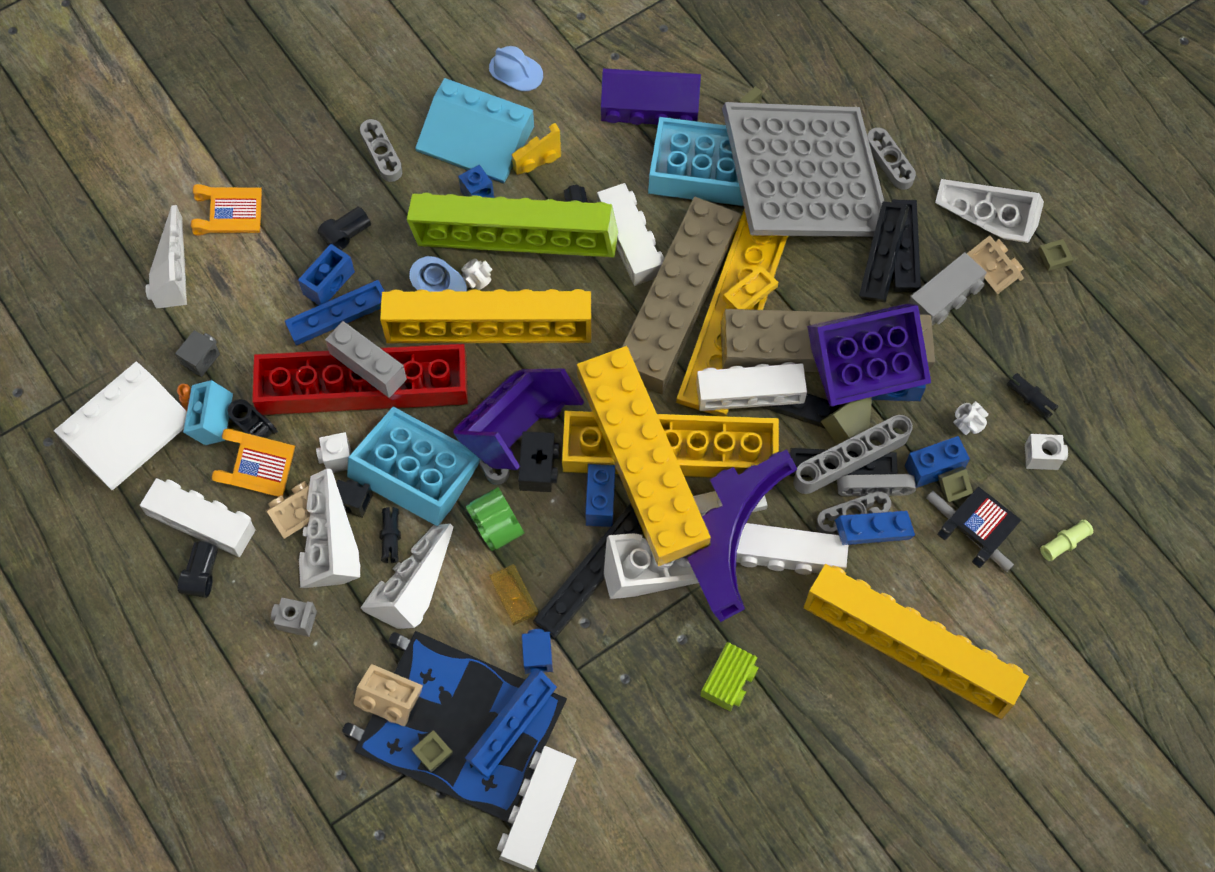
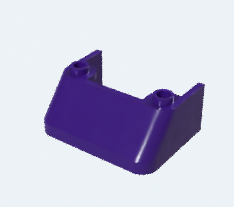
M564 368L521 369L511 374L455 427L453 433L462 445L489 467L517 470L520 465L509 447L522 436V432L527 431L539 418L553 419L562 412L561 409L565 405H582L584 400Z

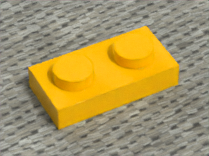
M759 266L723 294V300L732 309L749 310L775 290L779 282L767 270Z

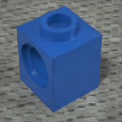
M480 164L458 176L460 191L463 196L478 195L494 198L493 183Z
M532 629L527 634H522L525 674H530L534 668L541 670L543 673L553 672L550 632H544L542 629Z

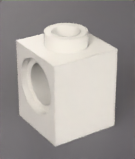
M1031 434L1025 443L1026 469L1058 470L1068 457V447L1064 445L1063 435ZM1042 449L1049 450L1052 455L1045 454Z

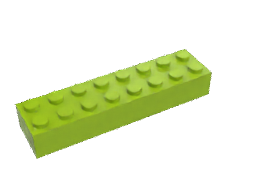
M431 193L412 194L407 215V222L418 246L614 257L618 237V227L613 205L605 202L583 203L576 200L564 202L553 199H507L505 197L487 198L478 195L468 197L454 194L433 195Z

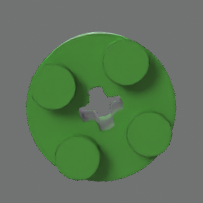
M499 487L475 499L466 506L467 511L491 551L498 550L525 534Z

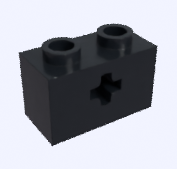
M522 432L518 478L520 491L551 492L552 483H557L558 467H553L554 459H559L560 443H555L554 433Z

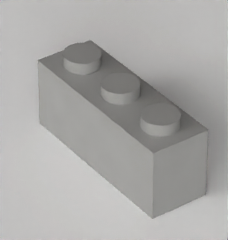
M964 252L910 297L908 304L918 305L920 315H931L932 325L935 323L940 324L947 318L950 310L953 308L959 309L967 300V296L971 293L975 295L985 285L983 280L987 272Z
M344 321L325 339L329 353L387 397L390 398L406 381L404 366Z

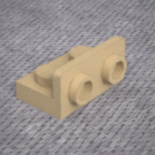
M988 236L969 251L967 255L987 272L985 276L986 281L999 294L1017 279L1019 281L1024 279L1021 274L1024 268L1015 257L1011 260L1007 257L1005 253L1008 249L1000 239L994 241L991 236Z
M303 481L291 489L292 495L285 499L281 495L268 503L270 508L266 510V513L283 539L309 523L310 512H308L306 507L310 483L307 485Z
M371 664L357 686L354 705L366 712L383 717L389 722L405 726L408 722L410 711L421 694L423 685Z

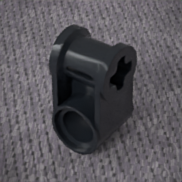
M238 399L229 405L228 415L238 431L268 438L271 434L275 435L278 432L275 426L246 400ZM247 412L245 417L236 418L239 413Z

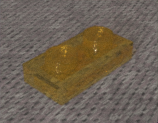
M514 564L489 575L513 626L538 614V610Z

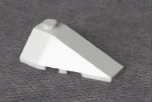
M941 179L935 203L1002 239L1028 243L1038 227L1044 201L1040 194L1035 192Z
M177 205L171 206L149 273V284L146 285L148 300L152 299L156 309L187 305L183 221Z
M327 468L312 475L310 478L306 507L308 512H310L308 527L303 529V536H307L305 553L300 552L299 558L300 588L340 585L360 578L359 551L332 469Z
M441 524L438 527L433 525L411 548L412 556L402 563L398 562L393 567L395 574L386 583L380 581L361 606V609L365 613L397 629L415 628L419 625L430 605L453 526L451 524Z
M632 533L609 535L607 537L604 577L610 599L635 597L699 583L687 557L694 553L657 566L647 540L642 538L643 535Z

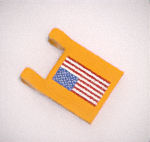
M201 184L193 186V194L196 201L211 199L210 221L203 219H192L191 221L194 235L199 236L207 233H260L262 188L208 187Z
M224 429L222 438L238 442L240 447L233 473L215 470L212 474V480L278 497L283 496L295 445L234 429Z

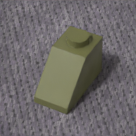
M872 397L845 403L821 421L837 445L864 432L870 427Z

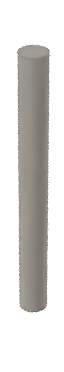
M934 491L927 496L926 499L948 519L956 512ZM998 549L990 556L1006 572L1014 566Z

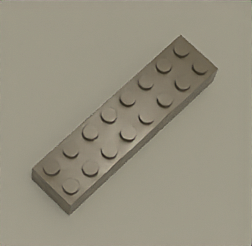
M694 196L622 346L628 347L645 388L663 394L730 250L740 223L741 213Z
M725 309L721 320L722 369H729L733 366H742L743 368L755 367L759 364L774 366L793 362L795 364L803 363L804 372H818L811 350L807 326L863 313ZM920 315L930 371L935 363L931 315Z

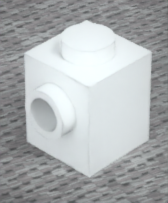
M346 432L320 437L321 447L316 448L319 464L324 463L326 469H332L333 473L348 470V457L351 455V447Z

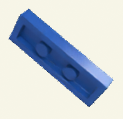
M908 511L841 515L835 519L842 545L910 540L915 536Z

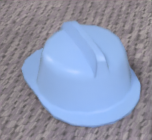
M515 46L497 48L495 56L489 64V71L495 79L519 91L536 89L543 80L541 66L525 56L523 51Z
M426 256L420 258L413 263L410 269V281L417 290L422 289L429 292H441L446 289L467 291L465 280L459 272L438 257Z

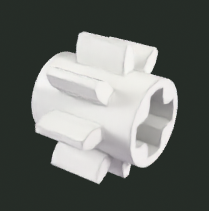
M472 259L461 269L467 289L471 287L472 289L481 290L491 282L490 272L492 268L486 260L478 262L477 259Z
M976 401L972 405L964 403L955 412L957 419L954 421V424L965 435L969 432L977 434L985 428L987 424L985 417L988 416V413Z

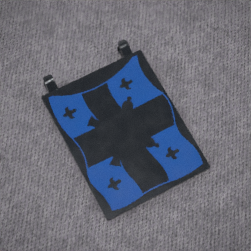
M415 631L411 640L393 632L389 638L391 647L405 651L394 674L423 685L422 691L410 711L408 722L405 726L389 722L387 719L376 714L372 715L365 730L347 722L342 732L345 737L358 741L354 752L509 823L508 819L514 805L518 806L522 798L519 792L524 779L530 780L534 769L529 768L536 751L541 753L544 746H546L567 698L553 692L487 778L475 769L465 757L525 679L420 632ZM434 730L452 750L453 754L433 772H430L412 752V748Z

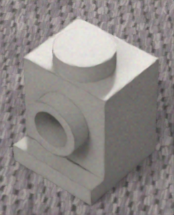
M281 598L280 604H274L271 620H274V625L279 631L310 637L317 610L313 602L307 601L305 603ZM289 611L295 612L292 617H287Z

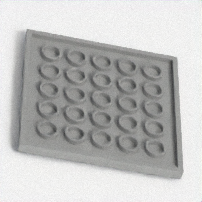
M725 102L722 110L750 235L874 237L884 197L860 107Z

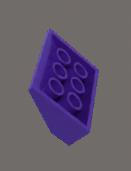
M903 304L807 326L812 354L830 406L931 383L918 305Z

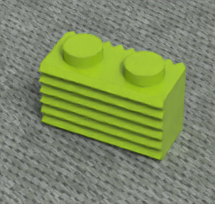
M727 642L702 688L700 696L730 712L734 705L739 707L746 694V691L742 690L746 681L752 683L759 667L755 666L757 657Z

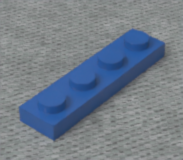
M376 280L285 320V324L297 346L335 329L342 321L349 323L381 309L382 292L385 291L379 280Z
M534 668L465 759L482 775L488 778L557 688L555 684L541 670Z

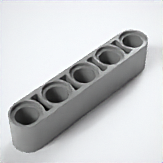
M904 415L893 416L801 463L794 476L793 484L795 489L802 494L812 493L840 477L906 444L912 431L913 425L911 420ZM899 428L904 434L895 433L893 429ZM870 440H877L881 445L875 446ZM854 451L859 457H851L847 452ZM832 463L836 469H828L824 464ZM801 475H809L813 480L805 481L801 478Z

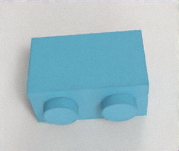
M212 380L192 385L183 433L204 445L225 441L222 438L223 430L227 429L228 407L232 402L233 393Z

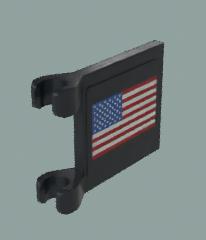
M978 486L950 519L944 523L937 535L943 540H947L954 530L958 528L982 547L972 560L974 565L981 568L1020 523L1021 519Z

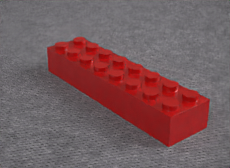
M449 344L381 348L404 366L407 378L390 398L332 356L329 351L254 354L252 402L255 409L261 415L389 409L392 407L467 405L468 386L465 345Z

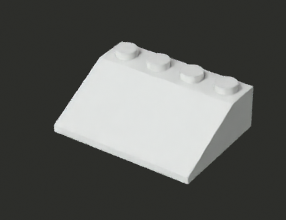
M136 361L58 426L54 432L67 448L111 490H114L184 429L187 411Z

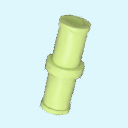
M1082 519L1070 529L1060 531L1055 539L1041 546V554L1046 560L1053 561L1065 551H1072L1076 548L1077 543L1093 534L1091 524L1087 520Z

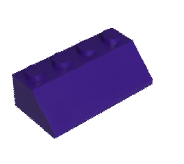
M603 68L601 121L632 123L635 125H658L659 117L698 122L701 74Z

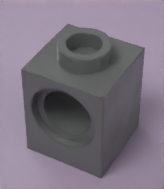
M194 330L175 355L183 367L202 377L220 355V352L216 346L217 341L207 333L202 335Z

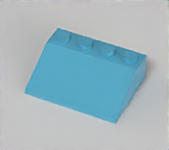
M444 78L433 98L415 149L417 152L466 170H470L480 164L490 179L505 183L513 168L512 154L521 147H524L534 128L533 110Z
M659 117L649 174L648 194L693 199L695 196L709 202L744 206L726 125Z
M392 407L348 457L347 477L363 486L365 483L369 484L372 491L438 527L455 505L481 459L457 440Z

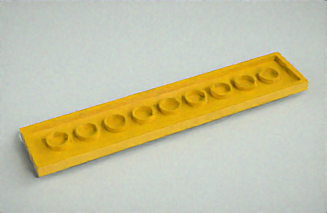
M745 208L676 400L678 404L699 410L696 384L698 371L706 368L722 369L721 320L725 309H732L723 300V294L759 266H762L775 277L788 236L750 235ZM768 295L749 310H763ZM729 409L706 410L704 412L727 417Z

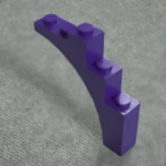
M787 449L772 454L769 459L758 465L748 467L741 474H738L736 469L732 467L729 470L719 472L716 477L710 479L722 503L721 507L710 509L702 516L711 537V545L695 551L687 559L712 612L720 622L745 610L738 590L736 576L738 545L742 531L752 511L763 496L780 480L797 470Z

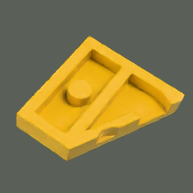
M556 123L549 126L551 132L541 140L536 136L527 145L512 154L513 169L517 175L531 172L536 167L545 163H552L561 157L560 130Z

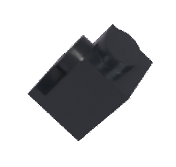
M338 479L336 484L345 512L363 518L373 496L370 485L365 483L362 488L355 481L347 480L344 482Z

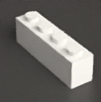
M623 183L597 192V202L613 205L618 227L616 248L633 285L636 286L655 279L664 261L662 252H657L654 246L656 242L652 231H647L645 227L646 220L643 212L638 211L635 206L637 201L633 191H628L626 184Z
M786 362L774 366L759 364L755 367L747 368L733 366L729 369L719 370L716 368H706L697 373L696 384L700 411L801 404L805 402L807 394L803 363Z
M156 478L140 504V507L147 516L202 541L216 545L218 548L237 557L242 555L256 530L251 522V518L245 513L237 511L235 514L227 510L228 508L224 504L215 500L212 503L204 500V496L193 490H190L188 493L171 480L164 482Z
M746 523L738 545L736 562L741 563L745 567L768 566L770 570L774 571L791 569L803 575L811 574V572L820 573L825 564L837 566L845 571L847 567L848 545H842L839 535Z
M544 746L541 753L535 752L529 767L534 769L530 780L524 779L519 795L523 796L520 807L514 805L508 822L512 823L508 835L502 834L497 850L501 851L500 860L529 872L534 870L577 760L576 758Z

